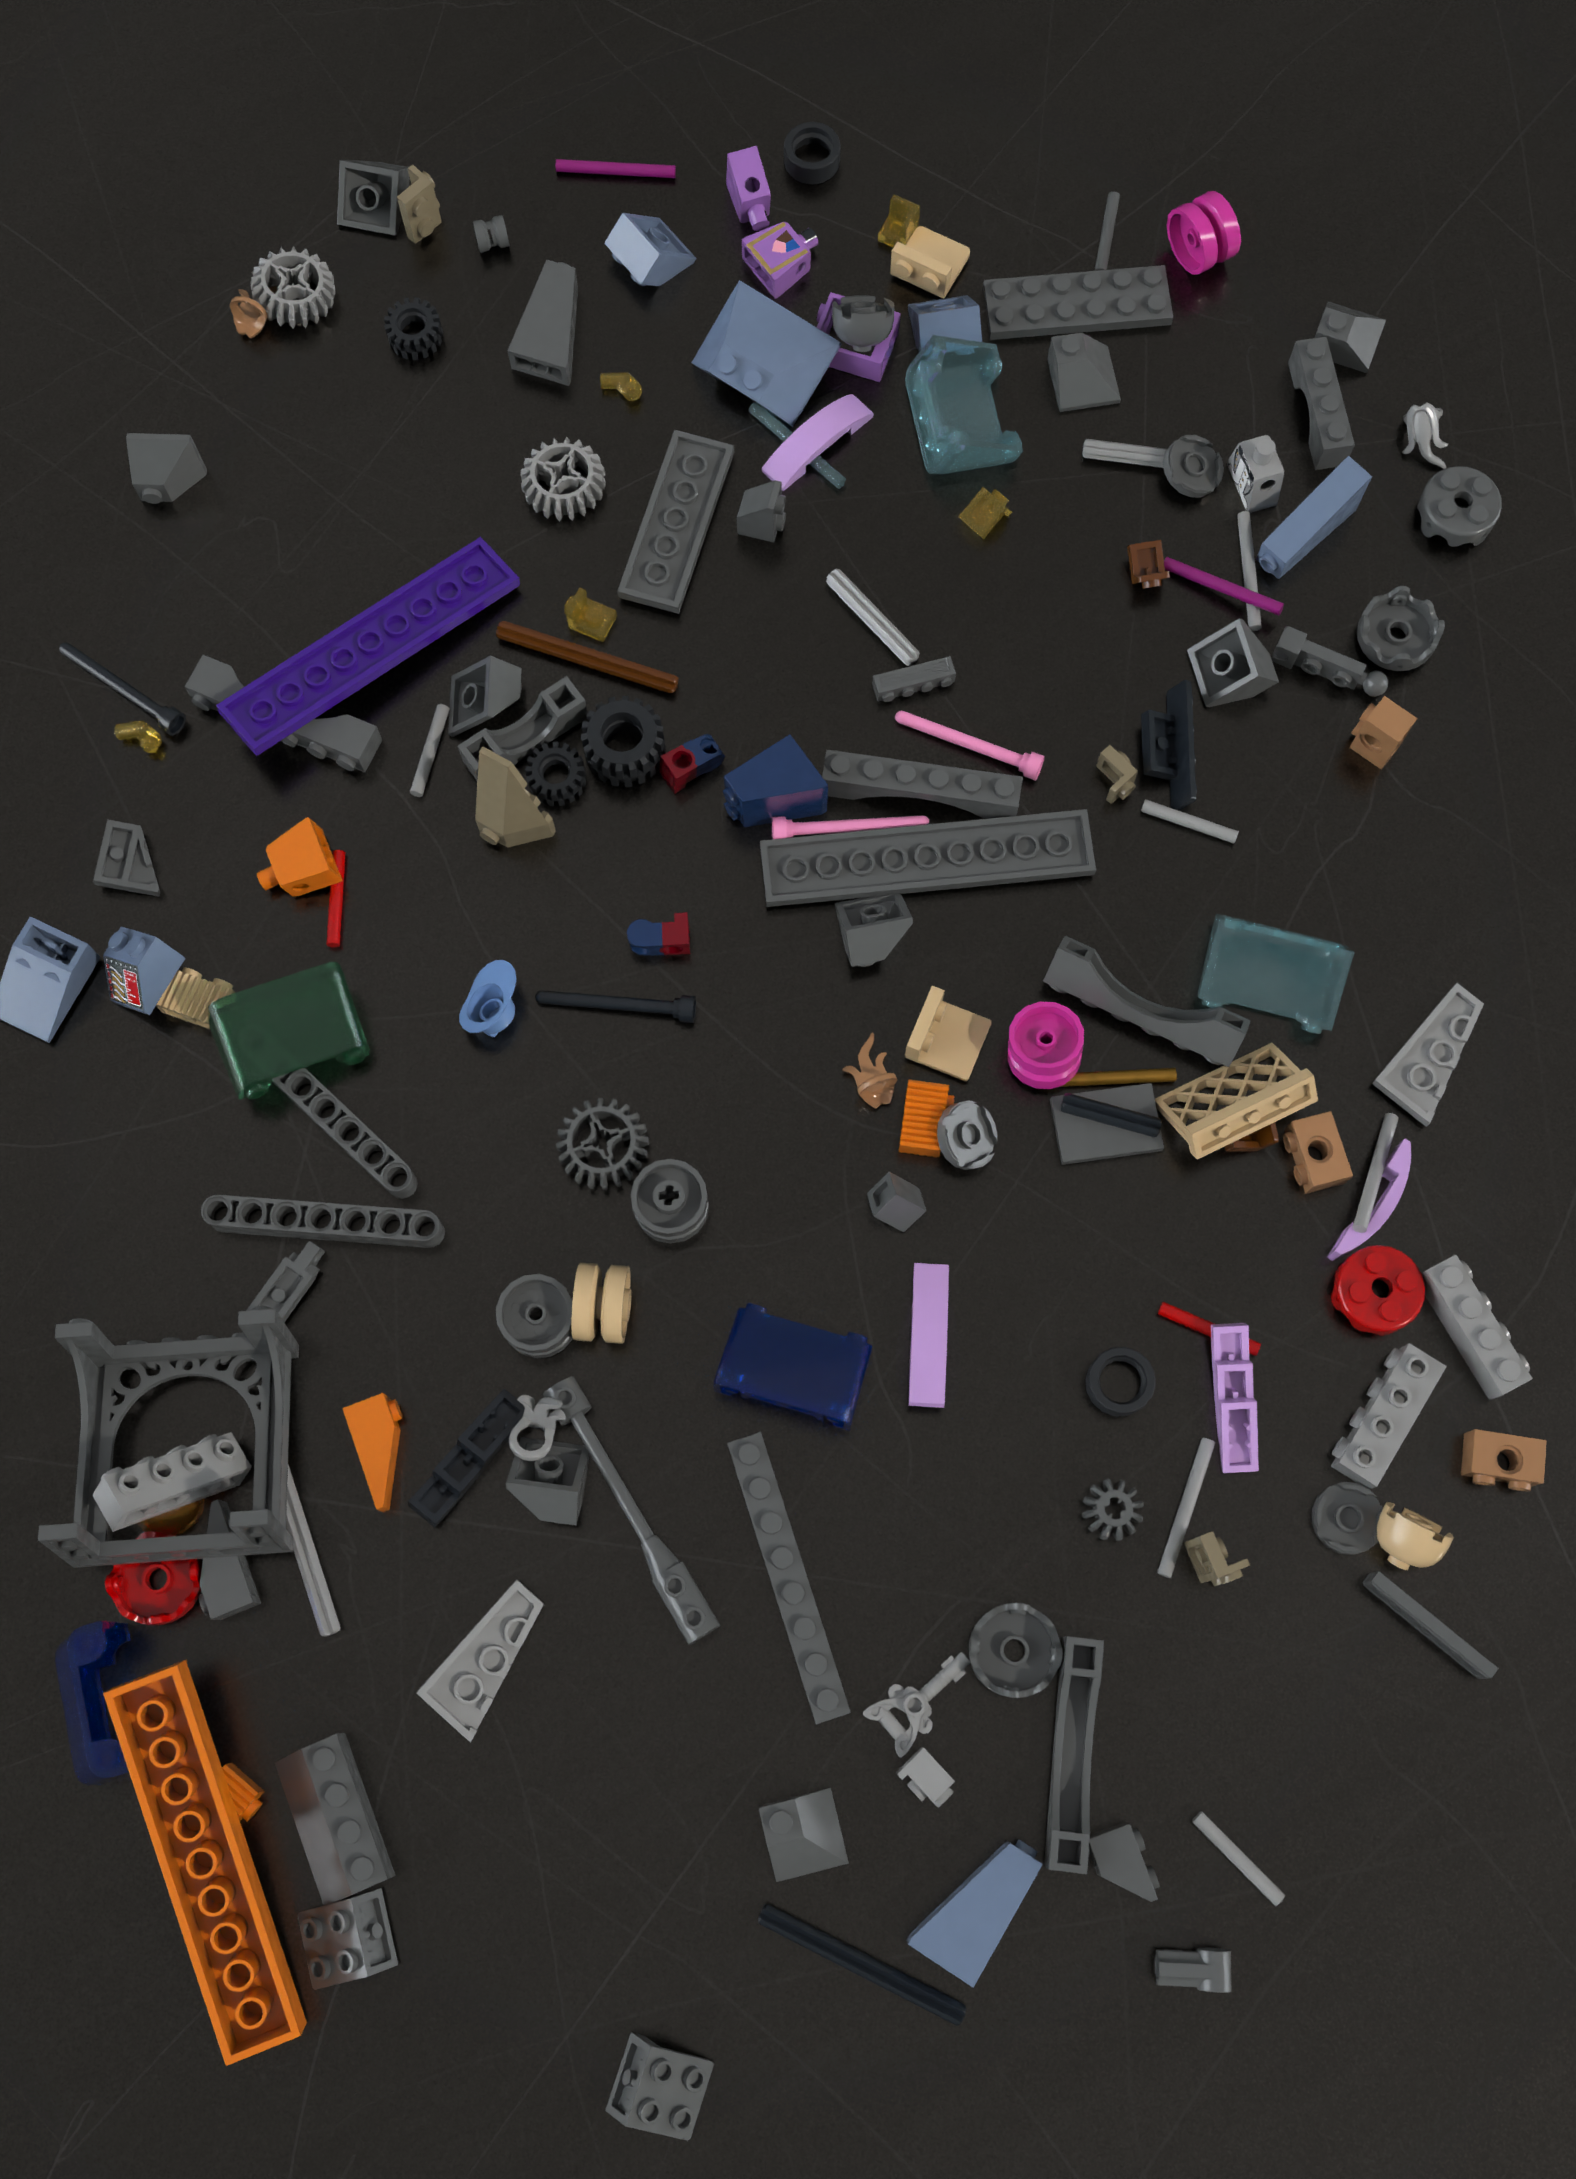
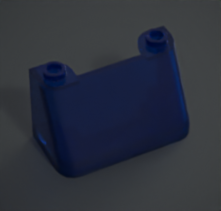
M747 1303L746 1308H738L713 1382L714 1391L732 1396V1393L737 1394L739 1390L743 1398L748 1399L750 1397L816 1416V1419L822 1421L825 1415L828 1421L833 1422V1426L850 1431L873 1349L867 1343L868 1338L852 1332H848L846 1337L766 1314V1308L756 1304Z
M98 1621L83 1625L75 1629L57 1647L55 1652V1664L74 1772L77 1779L86 1785L104 1784L130 1776L119 1740L111 1738L99 1674V1669L116 1665L115 1654L122 1644L131 1641L128 1623Z

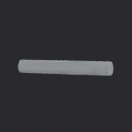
M438 704L410 790V793L414 796H423L450 710L446 705Z
M1145 799L1141 812L1233 844L1239 831L1147 799Z
M1202 1811L1193 1818L1192 1823L1274 1906H1277L1284 1899L1285 1894Z

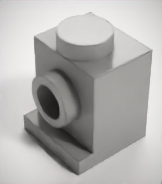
M922 1746L896 1772L902 1780L907 1775L911 1778L907 1786L921 1801L928 1797L938 1808L954 1792L950 1786L955 1781Z

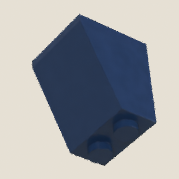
M790 734L724 776L725 789L723 794L726 798V803H724L725 810L733 820L738 818L743 827L772 823V817L785 816L786 820L822 815L827 811L828 784Z

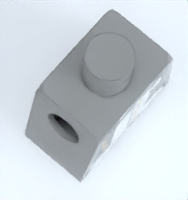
M1268 435L1239 443L1227 461V466L1244 507L1250 513L1276 506L1279 500L1284 478V468L1275 450V443Z

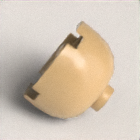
M1386 1502L1377 1522V1539L1381 1548L1390 1554L1387 1560L1404 1570H1408L1410 1565L1425 1568L1439 1562L1448 1551L1454 1538L1453 1535L1449 1532L1447 1535L1442 1536L1439 1534L1442 1529L1440 1525L1405 1507L1402 1513L1393 1511L1395 1504Z

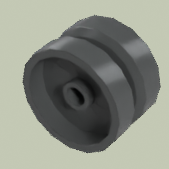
M675 1159L655 1161L643 1168L634 1180L631 1191L633 1212L643 1232L654 1240L670 1244L686 1241L697 1234L706 1222L709 1211L706 1185L699 1172L688 1163ZM673 1198L672 1205L665 1204L666 1200Z
M542 1274L524 1275L511 1282L501 1293L496 1307L497 1325L508 1343L522 1355L533 1358L551 1357L564 1350L573 1340L571 1330L573 1300L566 1287L555 1278ZM539 1311L542 1317L539 1320H534L532 1315Z

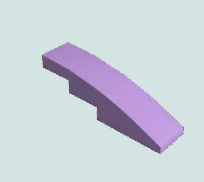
M914 1263L908 1406L944 1408L949 1265Z
M1246 1323L1210 1324L1214 1401L1221 1470L1223 1473L1259 1471L1257 1401L1254 1399L1253 1363L1249 1360V1325Z

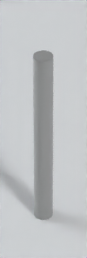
M1242 511L1237 514L1244 587L1258 593L1250 512ZM1246 603L1248 626L1251 631H1258L1262 628L1260 608Z
M1387 1113L1384 1116L1353 1223V1230L1359 1233L1367 1231L1399 1119L1393 1113Z
M1201 1439L1157 1572L1164 1577L1171 1578L1216 1443L1213 1440Z

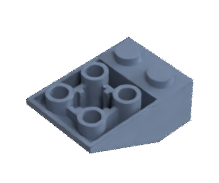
M30 916L12 945L0 982V1020L50 1043L101 957L89 944Z

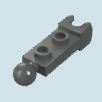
M1289 626L1284 628L1271 657L1273 662L1289 669L1296 665L1308 674L1320 675L1331 680L1339 687H1348L1354 690L1358 683L1362 685L1364 692L1369 696L1376 697L1382 695L1387 690L1388 679L1384 673L1380 671L1366 673L1364 672L1366 664L1307 640V634Z

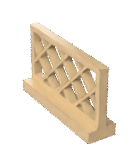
M1273 1043L1232 1061L1229 1067L1224 1065L1155 1098L1156 1108L1188 1142L1190 1152L1196 1159H1200L1318 1101L1314 1075L1307 1068L1301 1071ZM1270 1056L1275 1060L1274 1065L1258 1064V1062ZM1235 1073L1246 1074L1244 1080L1228 1078ZM1254 1074L1270 1075L1268 1081L1252 1080ZM1277 1076H1289L1279 1082H1275ZM1206 1087L1216 1088L1214 1094L1199 1093V1091ZM1224 1088L1240 1089L1238 1096L1222 1095ZM1248 1090L1258 1091L1248 1097H1245ZM1177 1101L1186 1102L1184 1109L1170 1108L1169 1105ZM1194 1103L1210 1104L1208 1110L1192 1109ZM1217 1105H1229L1216 1111ZM1188 1119L1198 1120L1186 1126V1122Z

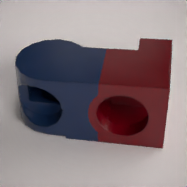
M705 734L661 755L659 772L674 794L686 787V783L717 768L724 761L725 755L712 736Z
M688 912L674 913V922L651 923L645 919L635 920L627 929L631 950L643 956L690 954Z

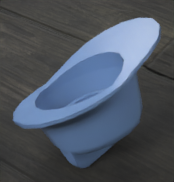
M495 960L479 971L459 1013V1022L464 1030L469 1033L484 1032L488 1036L495 1037L498 1032L504 1030L512 1022L515 1015V1005L511 997L516 984V971L512 964L505 960Z

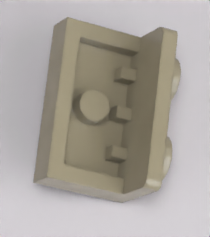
M411 165L408 168L411 186L398 195L397 200L407 237L416 244L423 237L429 236L434 228L442 223L439 212L440 204L434 191L435 183L427 172H421L414 165Z

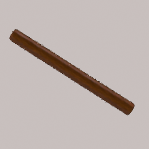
M507 621L499 622L497 626L496 637L667 693H673L677 689L679 678L675 675Z

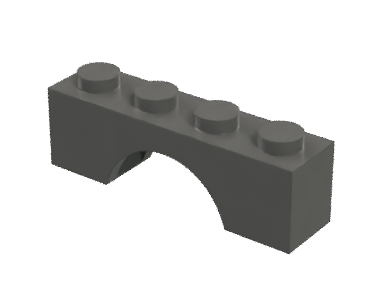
M1327 337L1298 340L1294 345L1288 365L1294 389H1302L1307 400L1310 417L1308 444L1315 470L1337 467L1344 459L1351 455L1355 444Z
M567 676L542 691L534 706L515 723L499 730L484 728L459 744L458 749L463 763L476 781L478 780L479 751L482 747L511 761L514 765L531 755L534 749L537 748L539 750L542 748V744H548L587 719L588 711L585 699Z

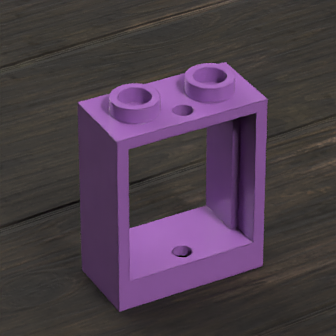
M830 292L826 304L821 303L817 314V322H819L817 328L828 335L833 325L832 303L836 301L840 305L841 298L845 297ZM894 311L893 328L884 341L875 345L871 357L839 348L829 367L880 382L899 334L901 313Z

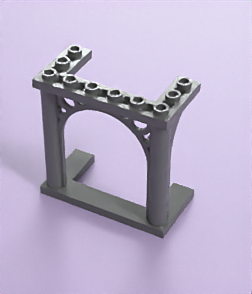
M254 1306L250 1311H239L238 1326L243 1333H235L230 1338L202 1335L197 1337V1340L183 1341L180 1338L171 1337L164 1338L159 1343L131 1340L126 1345L114 1346L90 1320L78 1318L72 1319L66 1324H56L55 1339L73 1357L80 1392L81 1429L74 1523L39 1526L38 1541L73 1568L293 1552V1537L286 1530L291 1359L299 1358V1344L276 1309L268 1306ZM255 1361L257 1368L254 1374L244 1381H237L235 1379L237 1369L245 1362ZM230 1363L225 1371H218L216 1369L217 1364L226 1365ZM185 1366H193L190 1370H184ZM157 1368H161L159 1374L154 1376H148L146 1369L157 1370ZM125 1370L137 1371L141 1378L139 1386L134 1389L124 1387L120 1381L122 1372ZM179 1377H209L224 1382L235 1389L247 1402L255 1424L253 1510L230 1512L229 1527L234 1532L107 1541L108 1523L96 1503L93 1493L100 1483L102 1475L112 1469L116 1434L125 1414L131 1406L153 1387ZM257 1385L259 1395L250 1394V1388ZM114 1390L125 1397L124 1401L119 1405H115L118 1397L116 1395L113 1396Z

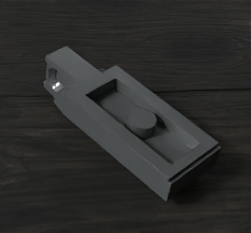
M309 1241L299 1255L293 1252L288 1258L285 1257L246 1311H250L254 1306H268L276 1309L285 1322L316 1279L315 1276H317L320 1269L315 1266L325 1251Z

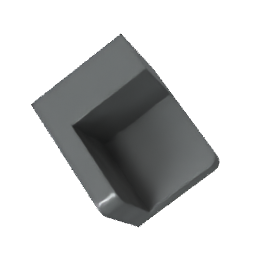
M888 1172L867 1193L873 1216L902 1232L906 1231L927 1211L920 1189L891 1172Z

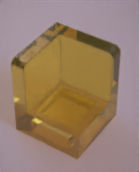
M893 195L890 200L889 216L878 233V241L893 248L897 241L906 245L915 229L919 227L920 205Z

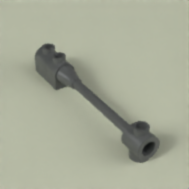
M574 1376L568 1377L544 1392L543 1396L562 1401L563 1404L558 1409L565 1413V1419L558 1420L560 1425L563 1426L572 1422L642 1542L641 1546L653 1578L652 1583L687 1643L691 1645L720 1627L721 1625L683 1561L680 1562L661 1539L653 1534L585 1418L584 1414L592 1407Z

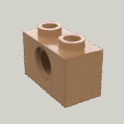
M1384 696L1377 706L1371 703L1359 719L1360 721L1351 732L1356 737L1349 748L1382 770L1400 747L1418 718Z
M1331 1111L1294 1120L1285 1128L1283 1142L1287 1152L1293 1154L1296 1163L1294 1175L1297 1183L1300 1186L1303 1185L1306 1194L1345 1184L1353 1177ZM1308 1147H1315L1320 1150L1322 1160L1313 1159L1308 1153Z
M1478 1429L1464 1433L1461 1476L1473 1477L1472 1483L1494 1486L1495 1481L1508 1483V1488L1512 1490L1531 1491V1487L1544 1484L1547 1440ZM1499 1452L1506 1455L1509 1459L1507 1471L1498 1465L1497 1456Z

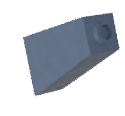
M1350 456L1344 459L1262 543L1256 557L1261 567L1266 572L1272 573L1276 578L1280 579L1357 510L1372 476Z
M1018 1840L1015 1846L1006 1841L909 1934L906 1939L907 1944L974 1988L1043 1865L1034 1859L1038 1851L1021 1840Z

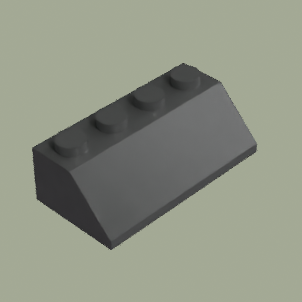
M345 1733L334 1734L275 1762L323 1905L337 1902L396 1876Z

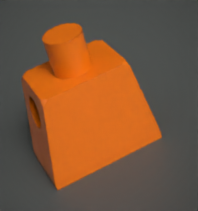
M309 817L303 819L267 846L266 853L271 866L257 873V878L266 891L279 884L282 889L295 897L343 881L322 828Z

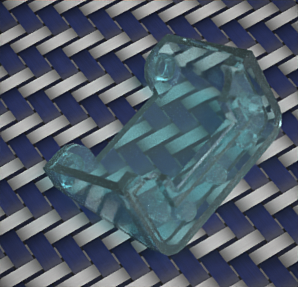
M933 335L910 363L906 372V388L925 468L928 473L944 475L1014 462L1022 454V442L1018 433L1015 431L1001 432L990 387L1002 369V362L996 344Z
M1216 914L1197 997L1203 999L1202 1004L1208 1007H1222L1223 1004L1233 1003L1294 1018L1302 1023L1301 1029L1312 1033L1321 1034L1322 1029L1332 1031L1354 952L1349 947L1336 942Z

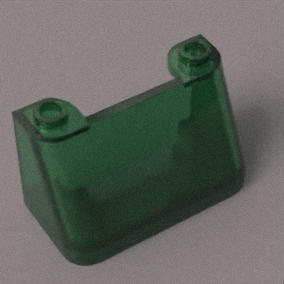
M337 962L325 963L224 996L212 1002L208 1007L209 1028L239 1100L246 1097L248 1099H256L265 1095L268 1092L267 1088L272 1083V1079L334 1057L340 1063L346 1062V1065H354L363 1061L365 1056L369 1055V1046L340 964Z

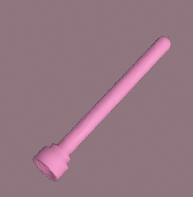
M898 711L895 714V720L902 725L1019 767L1018 771L1023 772V776L1036 781L1045 759V756L1035 752L1028 754L1025 752L1022 755L905 711Z
M785 816L772 817L773 839L793 838V836L834 834L929 824V819L926 816L793 822L792 819L786 820Z

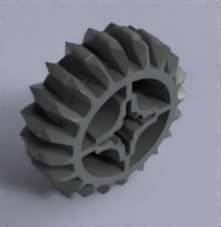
M600 1097L597 1100V1107L593 1108L590 1101L586 1100L584 1102L586 1109L584 1112H581L577 1107L572 1109L576 1117L574 1120L570 1117H564L563 1122L569 1129H558V1136L564 1139L556 1143L557 1150L564 1152L558 1157L561 1164L569 1163L565 1171L568 1175L576 1173L575 1181L578 1184L588 1177L587 1185L591 1189L596 1186L597 1180L600 1181L603 1190L608 1189V1180H613L616 1187H620L622 1185L620 1176L624 1175L626 1179L631 1181L634 1177L630 1168L632 1167L639 1171L643 1168L642 1163L636 1158L644 1159L648 1157L647 1150L641 1148L649 1145V1138L642 1136L647 1131L646 1125L637 1124L640 1120V1115L637 1112L629 1115L630 1106L628 1104H624L617 1110L618 1102L614 1098L610 1101L608 1107L605 1106L603 1098ZM600 1120L617 1122L625 1129H606L602 1126ZM590 1124V1136L581 1142V1146L575 1148L580 1132ZM597 1131L600 1132L602 1138L606 1139L608 1157L605 1155L604 1150L599 1147ZM631 1139L628 1152L621 1161L616 1163L614 1160L616 1150L624 1146L625 1141ZM583 1157L587 1159L600 1158L605 1163L606 1168L591 1167L580 1159Z

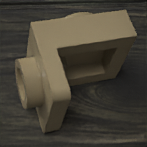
M1109 745L1100 753L1096 767L1114 783L1106 798L1112 804L1119 797L1122 800L1125 799L1136 787L1134 781L1138 770L1131 765L1125 753L1119 750L1116 751Z

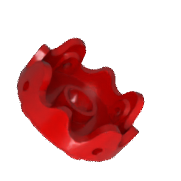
M1382 1245L1367 1246L1354 1252L1338 1267L1335 1273L1331 1299L1334 1308L1344 1313L1351 1322L1352 1327L1359 1331L1385 1336L1402 1329L1416 1318L1424 1303L1425 1285L1417 1265L1402 1251ZM1374 1280H1382L1388 1285L1389 1294L1386 1298H1380L1374 1294L1372 1290Z
M150 1531L141 1533L135 1539L173 1537L176 1535ZM201 1559L114 1565L111 1573L105 1579L106 1592L114 1601L119 1613L127 1619L145 1625L171 1623L184 1616L198 1600L201 1593L199 1584L202 1561ZM161 1568L166 1572L167 1581L162 1588L155 1590L150 1585V1575L154 1570Z

